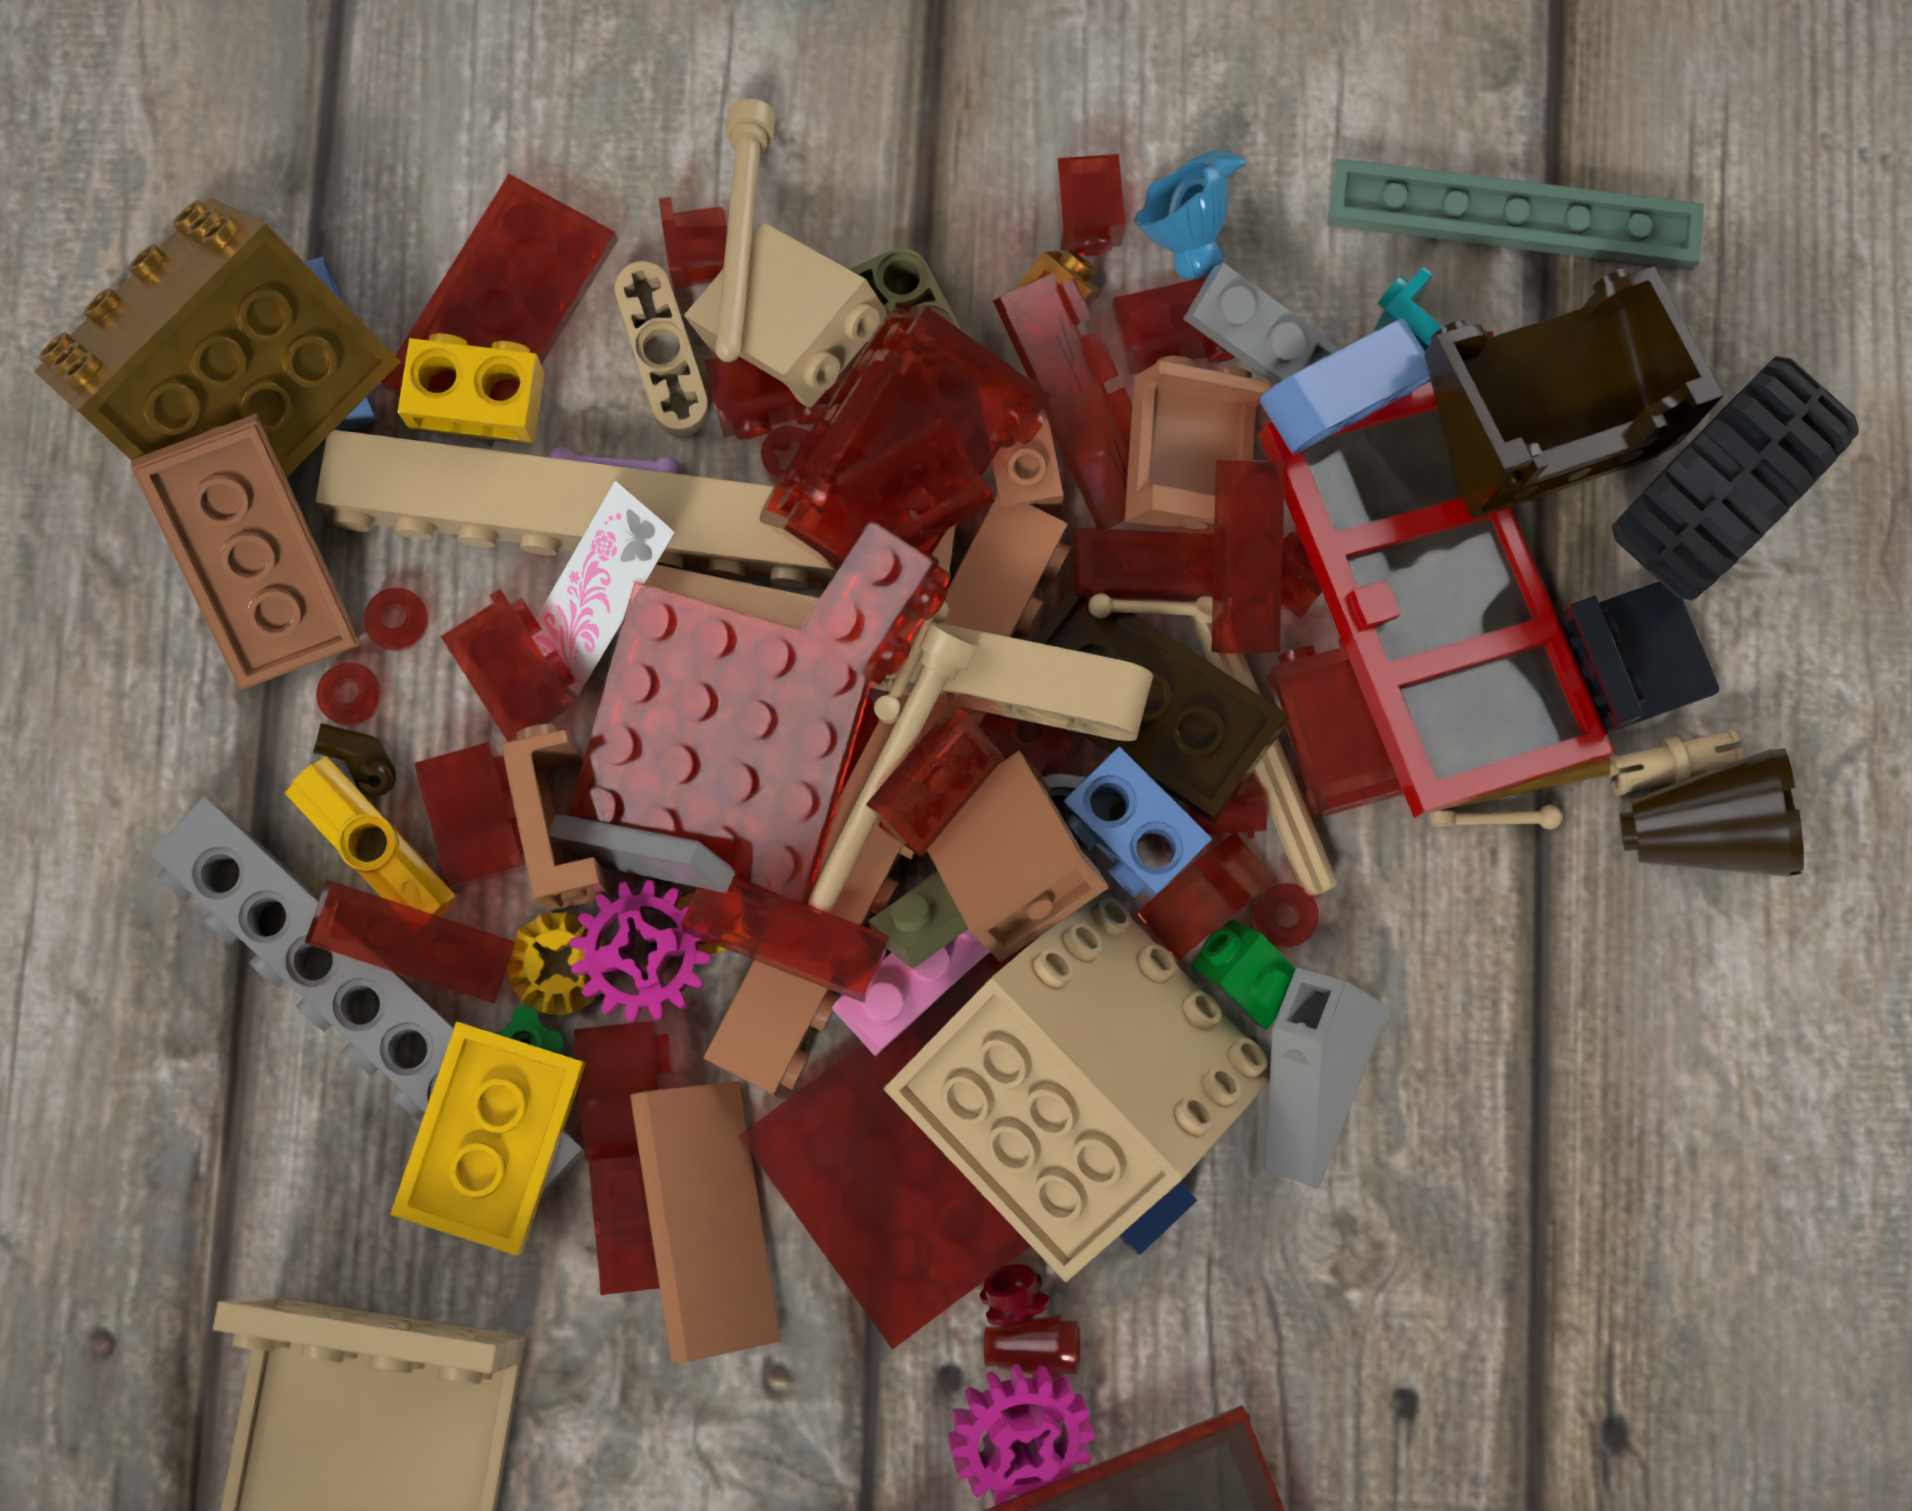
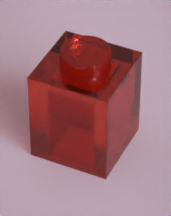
M1119 154L1057 158L1054 182L1060 251L1071 249L1081 256H1097L1108 253L1112 250V247H1121L1125 230V214Z

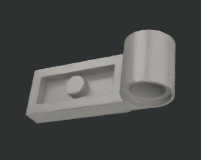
M1225 263L1213 267L1183 318L1274 385L1341 350L1323 337L1320 332Z

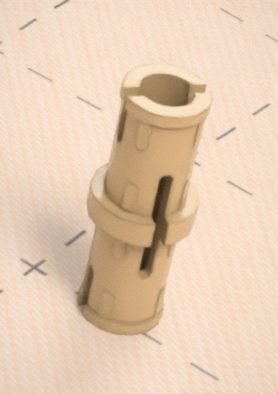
M1731 729L1720 734L1684 742L1678 737H1673L1661 741L1660 747L1620 756H1609L1610 775L1608 777L1618 776V781L1612 782L1611 787L1617 796L1625 795L1627 792L1669 783L1671 785L1744 759L1743 747L1732 750L1731 746L1732 744L1739 743L1740 738L1736 731Z

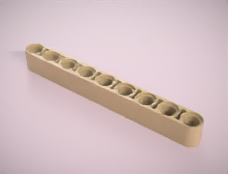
M655 565L620 624L621 627L631 630L617 633L890 692L924 620ZM937 623L975 642L978 648L967 670L959 669L955 679L947 678L936 702L1115 740L1133 741L1137 739L1153 674L1149 670L1118 659ZM918 662L903 695H910L924 667L922 663Z

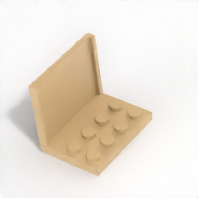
M1103 891L1044 932L997 972L891 1080L884 1090L1051 1268L1067 1282L1190 1172L1270 1082L1271 1062L1267 1059L1262 1048L1256 1042L1248 1039L1221 1011L1215 999L1201 991L1176 965L1172 955L1165 948L1157 945L1131 918L1126 907L1118 900L1112 898L1106 891Z
M269 1295L218 1301L213 1330L234 1333L232 1346L251 1349L221 1511H496L527 1336Z

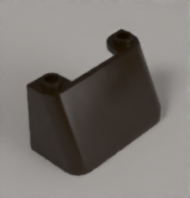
M1655 266L1631 274L1626 269L1611 272L1594 284L1592 288L1594 294L1581 309L1488 338L1481 325L1473 324L1467 326L1465 321L1460 320L1445 325L1432 335V343L1426 350L1424 357L1458 494L1472 518L1487 516L1656 458L1682 442L1724 396Z

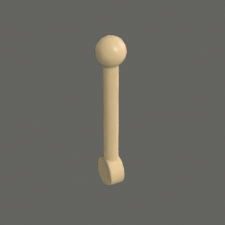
M1099 593L1090 599L1088 608L1090 613L1097 618H1105L1111 612L1192 615L1198 621L1207 624L1217 619L1220 604L1215 598L1210 596H1202L1197 599L1196 603L1112 600L1108 595Z
M931 598L924 604L923 615L925 619L888 695L878 698L875 703V713L883 723H895L902 711L899 701L924 651L919 645L930 623H940L948 616V605L941 598Z
M1545 805L1539 811H1437L1430 813V826L1540 824L1543 828L1552 830L1561 824L1563 816L1561 811L1553 805Z

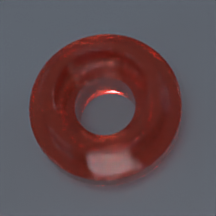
M389 588L379 592L370 600L364 613V626L368 636L379 647L389 651H404L418 644L424 637L429 624L428 611L423 601L415 593L404 588ZM395 608L405 610L406 618L401 626L397 628L386 627L385 616L390 610Z
M345 662L331 667L323 674L317 686L316 698L320 710L332 722L342 726H356L368 721L376 713L381 703L382 689L375 674L367 667L354 662ZM346 683L357 684L358 695L355 700L350 703H340L337 697L340 687Z
M1281 883L1268 888L1259 897L1254 908V923L1257 931L1263 934L1272 945L1277 947L1291 948L1304 943L1312 936L1318 924L1319 912L1314 898L1306 894L1304 888L1295 884ZM1288 905L1294 909L1297 917L1294 926L1285 928L1277 924L1274 918V911L1277 906Z

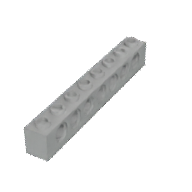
M204 796L149 852L164 867L157 877L182 900L187 901L194 895L210 910L203 918L206 924L231 945L240 938L256 953L255 957L249 962L251 966L276 988L287 982L303 997L296 1005L297 1009L323 1032L331 1025L336 1028L349 1041L343 1052L370 1076L378 1069L396 1085L391 1091L390 1096L406 1112L419 1120L425 1114L455 1024L222 806ZM236 861L240 872L236 885L227 892L218 893L214 886L215 872L222 864ZM273 904H282L286 912V921L283 928L277 934L265 937L259 926L263 911ZM327 946L333 956L332 968L325 977L312 981L305 969L307 957L316 948ZM374 990L380 1000L379 1012L371 1022L359 1025L352 1016V1003L361 992ZM420 1033L427 1043L426 1057L417 1067L406 1069L398 1058L399 1045L406 1036ZM566 1127L562 1133L539 1204L589 1151Z

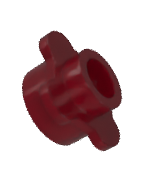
M1022 1264L1003 1266L989 1274L984 1281V1288L979 1295L981 1302L989 1306V1310L986 1313L988 1323L993 1326L1021 1324L1030 1320L1035 1315L1046 1311L1050 1306V1300L1047 1294L1040 1291L1043 1285L1041 1275L1034 1273L1032 1268Z

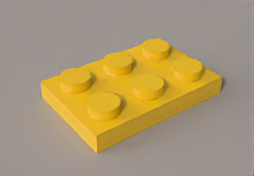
M456 1021L390 1215L506 1253L522 1256L586 1063Z

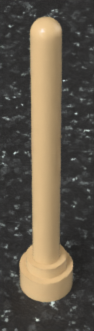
M740 99L729 105L726 115L725 136L730 142L732 149L735 150L715 347L717 356L724 362L735 361L741 353L760 154L766 150V147L774 139L775 111L770 105L757 99Z
M930 623L919 645L924 650L919 660L924 667L808 898V907L813 914L824 916L833 909L947 678L955 679L959 669L967 670L978 645L965 636L937 623Z

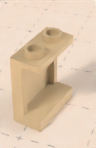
M763 222L752 234L740 357L786 384L797 400L810 408L835 383L839 374L864 344L876 334L879 326L887 318V311L865 278ZM723 270L684 314L708 348L715 353Z

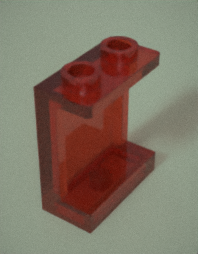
M1396 632L1379 636L1389 662L1403 658ZM1341 638L1338 640L1340 648L1316 654L1315 647L1310 645L1279 655V664L1273 666L1266 676L1269 688L1276 689L1281 708L1289 715V721L1286 725L1307 790L1303 799L1312 821L1404 795ZM1411 684L1401 687L1400 691L1436 779L1439 780L1441 775L1413 686Z

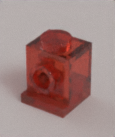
M992 713L985 715L973 736L974 748L1001 763L1020 750L1042 776L1046 770L1058 774L1076 742L1066 736L1069 732L1067 729ZM1027 722L1036 725L1040 730V738L1033 743L1022 742L1016 734V729L1019 725Z

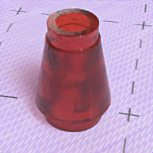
M1061 1313L1030 1319L1021 1324L986 1326L983 1345L985 1366L1011 1370L1012 1365L1019 1364L1023 1373L1033 1375L1041 1365L1047 1367L1050 1378L1054 1380L1063 1377L1064 1374H1079L1081 1359L1079 1321L1064 1320Z

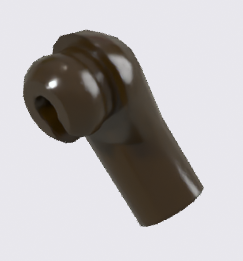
M324 723L320 724L313 750L314 754L344 761L356 786L363 794L369 797H379L392 790L396 783V771L378 738Z

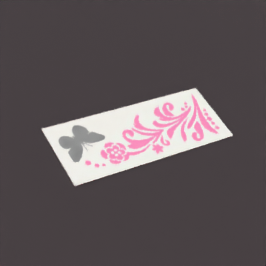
M615 480L521 645L579 696L675 531Z

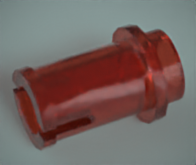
M1252 787L1245 788V794H1237L1216 824L1188 806V815L1207 834L1247 832V838H1254V832L1267 831L1265 793L1252 794Z

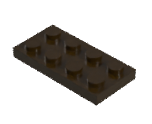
M1078 578L1032 642L1130 662L1149 670L1153 674L1136 740L1121 741L1079 733L1110 754L1120 747L1161 788L1216 824L1288 723V713L1134 613L1111 612L1105 618L1093 616L1088 608L1089 601L1095 594L1102 592Z

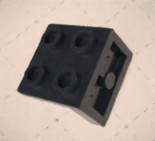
M1659 581L1602 602H1598L1596 595L1572 603L1558 616L1608 734L1712 697L1719 692V685L1684 600L1677 598Z

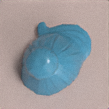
M1221 149L1199 155L1189 160L1168 177L1152 182L1147 189L1144 208L1135 215V224L1152 242L1174 253L1175 272L1183 279H1198L1208 276L1214 266L1223 262V253L1215 240L1227 216L1228 176L1246 165L1245 158L1234 155L1230 150Z

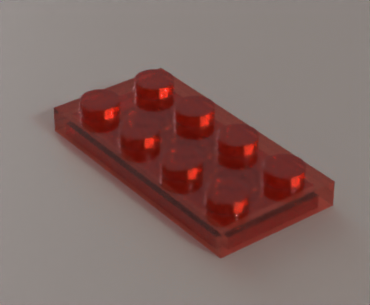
M508 174L395 356L401 362L381 381V384L385 389L400 396L409 338L429 341L431 334L438 333L460 337L466 340L469 346L492 348V343L497 341L518 343L528 347L530 353L537 354L542 365L618 241L616 232L515 176ZM452 372L436 374L429 381L427 391L432 393L447 391L453 386L457 374ZM513 379L499 381L493 386L489 398L497 401L510 399L517 393L520 382ZM475 438L489 447H492L495 440Z

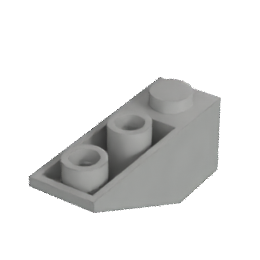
M1296 967L1272 1032L1265 1170L1317 1189L1320 1188L1389 1009V1006L1347 981Z

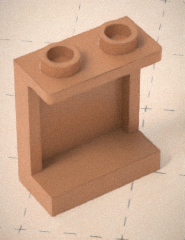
M1181 356L1160 358L1158 363L1134 376L1124 522L1239 542L1266 530L1268 505L1251 502L1256 408L1260 403L1259 398L1273 387V383L1252 379V373L1241 368H1221L1216 371L1197 368L1196 362L1193 359Z
M553 724L536 725L516 732V741L503 743L501 747L533 898L550 912L596 902L595 896L599 893L608 899L614 898L609 873L594 857L567 863L564 848L549 838L548 830L555 815L557 816L549 774L553 770L583 764L582 750L567 730L556 731Z
M1020 750L1002 763L994 766L988 773L951 799L941 803L935 810L914 824L970 933L1000 962L1109 888L1098 868L1089 860L1077 844L1048 794L1050 787L1046 780Z

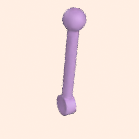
M557 447L549 456V458L674 474L679 472L678 462L669 456L661 457L657 462L573 455L565 447Z

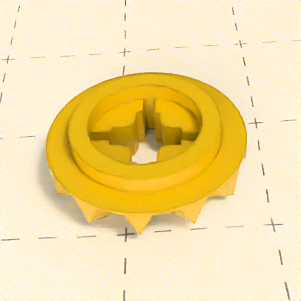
M568 912L540 914L536 919L518 929L516 937L506 953L508 982L520 1000L538 1012L548 1015H567L582 1010L598 997L588 999L581 992L591 980L590 975H577L579 980L575 983L571 978H564L556 973L549 980L545 979L538 985V982L544 977L542 973L545 971L547 963L541 958L543 954L537 950V947L542 945L545 949L550 948L555 952H560L565 946L570 947L571 938L586 937L589 929L574 914ZM602 937L600 947L607 946ZM572 948V954L567 962L571 966L577 961L585 959L584 952Z

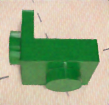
M1234 919L1227 921L1222 928L1214 931L1206 939L1201 953L1191 964V967L1200 976L1215 983L1253 1023L1265 1030L1277 1018L1296 970L1263 934Z

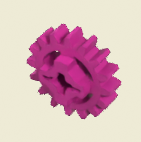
M646 880L641 895H634L630 886L626 882L619 883L618 890L620 899L611 902L601 893L595 896L597 905L601 910L596 918L584 913H580L577 919L589 930L586 937L570 939L569 945L584 952L585 958L571 965V971L575 975H590L591 980L581 991L585 997L591 999L601 993L606 995L601 1011L611 1016L622 1004L626 1006L627 1021L637 1023L641 1016L642 1008H648L653 1018L659 1022L664 1020L665 1003L671 1001L682 1010L688 1007L686 998L682 994V991L687 986L703 990L704 982L694 973L697 966L704 967L713 964L711 955L698 951V944L712 938L711 932L708 928H692L691 924L696 921L701 912L695 904L679 911L677 906L680 902L681 893L677 889L671 888L661 899L658 898L657 886L654 881ZM644 909L655 910L667 915L679 928H668L661 931L649 925ZM618 918L620 928L611 944L600 947L605 931ZM636 930L641 933L642 937L649 944L657 945V950L648 954L649 965L646 966L648 976L633 959H626V953L632 952L636 948ZM684 954L683 963L678 974L665 986L663 974L671 960ZM624 972L633 977L639 995L628 994L616 989L607 980L605 975H616Z
M1019 1364L1012 1365L1010 1379L1002 1382L993 1371L987 1373L986 1380L989 1388L982 1393L977 1389L968 1387L964 1393L969 1409L955 1408L951 1412L955 1430L947 1433V1440L952 1456H954L952 1458L959 1479L968 1478L972 1494L977 1498L990 1489L995 1506L1003 1507L1010 1495H1018L1022 1508H1029L1032 1494L1039 1491L1049 1501L1056 1499L1053 1486L1056 1482L1061 1480L1065 1484L1072 1486L1078 1482L1072 1467L1073 1463L1083 1465L1089 1464L1091 1461L1086 1443L1095 1440V1432L1089 1420L1090 1413L1082 1394L1075 1395L1070 1380L1066 1376L1057 1379L1052 1384L1047 1367L1041 1365L1034 1372L1032 1378L1024 1377ZM1061 1421L1063 1422L1062 1433L1058 1426ZM985 1429L988 1433L982 1438L984 1449L980 1453V1437L983 1430ZM1061 1434L1058 1443L1054 1442L1055 1439Z

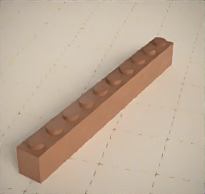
M997 494L942 599L947 603L949 611L946 619L940 623L1014 638L1017 631L1027 636L1044 603L1034 597L1045 576L1056 581L1071 552L1072 547L1063 543L1068 523L1030 504L1002 508ZM902 695L899 701L902 709L909 697L908 695ZM935 702L833 909L827 915L818 916L810 911L808 898L895 723L887 724L879 720L703 1059L775 1097L778 1096L782 1086L791 1090L795 1088L811 1056L801 1051L813 1027L822 1032L825 1030L834 1013L831 1008L840 998L831 993L842 970L853 974L870 942V939L862 936L861 933L871 913L878 914L889 906L899 886V882L890 877L901 855L912 860L922 842L914 824L922 817L930 799L939 803L943 801L958 770L949 765V762L959 743L968 747L971 746L987 713Z

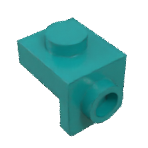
M1423 267L1411 281L1401 275L1377 303L1384 311L1374 330L1377 331L1404 318L1422 349L1426 352L1432 343V335L1443 326L1415 302L1424 293L1434 274Z

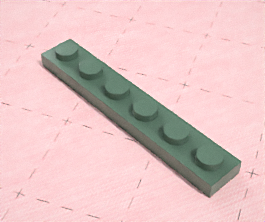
M1337 158L1333 167L1327 225L1693 270L1700 260L1704 203Z

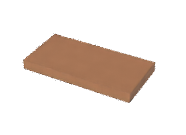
M257 414L131 460V469L240 691L360 646L359 636Z
M740 1082L653 1090L630 1095L671 1364L690 1362L781 1342Z

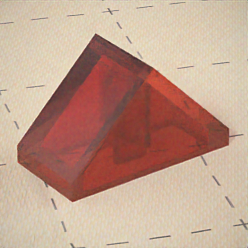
M1234 832L1190 865L1143 906L1137 914L1178 962L1276 880L1238 834Z

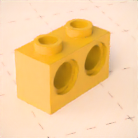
M431 334L429 341L409 338L398 413L409 430L534 445L545 372L537 354L530 353L528 347L518 343L497 341L492 343V348L469 346L466 340L449 334ZM441 372L457 374L453 386L442 393L427 391L429 381L436 374ZM513 379L520 382L517 393L510 399L497 401L489 398L493 386L499 381Z

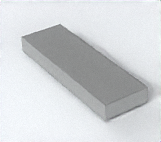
M562 814L560 816L555 815L548 830L549 838L577 859L583 860L594 857L604 868L727 893L735 874L730 865L698 841Z

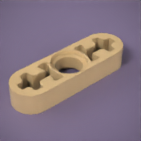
M638 261L631 263L618 274L614 290L658 426L668 435L678 438L693 436L706 425L710 414V407L669 278L660 266L652 262ZM639 281H647L650 289L660 287V289L652 292V299L658 318L646 321L638 297L627 298L636 293L635 284ZM668 314L672 315L671 318H664ZM635 324H642L639 328L634 327ZM662 334L674 337L680 344V350L673 361L667 364H655L646 358L645 347L650 339ZM687 370L690 371V375H681ZM677 377L686 401H698L689 406L690 417L678 420L674 411L664 413V410L672 407V399L666 381ZM653 381H661L657 385H653Z

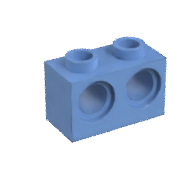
M1120 747L1063 801L1061 810L1068 816L1065 823L1075 840L1088 851L1097 845L1114 862L1108 869L1109 873L1134 897L1143 891L1152 900L1212 840ZM1100 790H1112L1118 793L1125 803L1124 816L1112 822L1099 819L1091 809V796ZM1147 835H1156L1163 838L1171 850L1169 864L1161 868H1152L1145 865L1137 855L1138 840Z

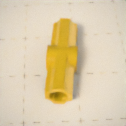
M324 756L319 761L310 764L293 779L290 787L284 792L337 849L343 861L363 877L414 934L419 935L426 928L433 925L459 898L406 841L400 830L379 812L328 756ZM369 830H383L386 835L387 845L382 856L374 861H362L357 852V845L361 836Z

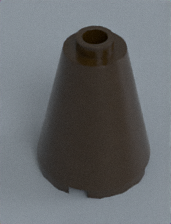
M1769 749L1630 799L1631 812L1619 813L1624 851L1636 850L1639 863L1785 877L1802 874L1801 871L1804 870V846L1799 809L1795 810L1791 789L1796 788L1786 749Z

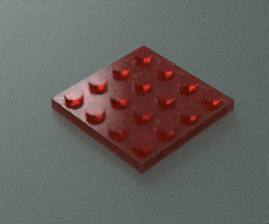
M634 581L568 816L698 841L732 867V870L735 872L731 881L732 884L800 906L808 905V898L813 890L880 653Z

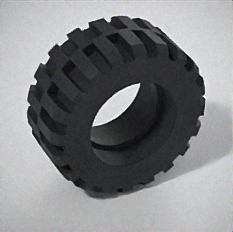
M1775 356L1612 524L1611 527L1615 541L1677 598L1693 601L1711 587L1750 550L1847 449L1859 433L1856 416L1792 358Z

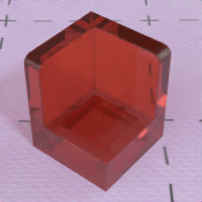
M671 196L659 198L667 262L673 287L679 288L712 283L724 268L727 238L724 209L722 207H711L675 213Z

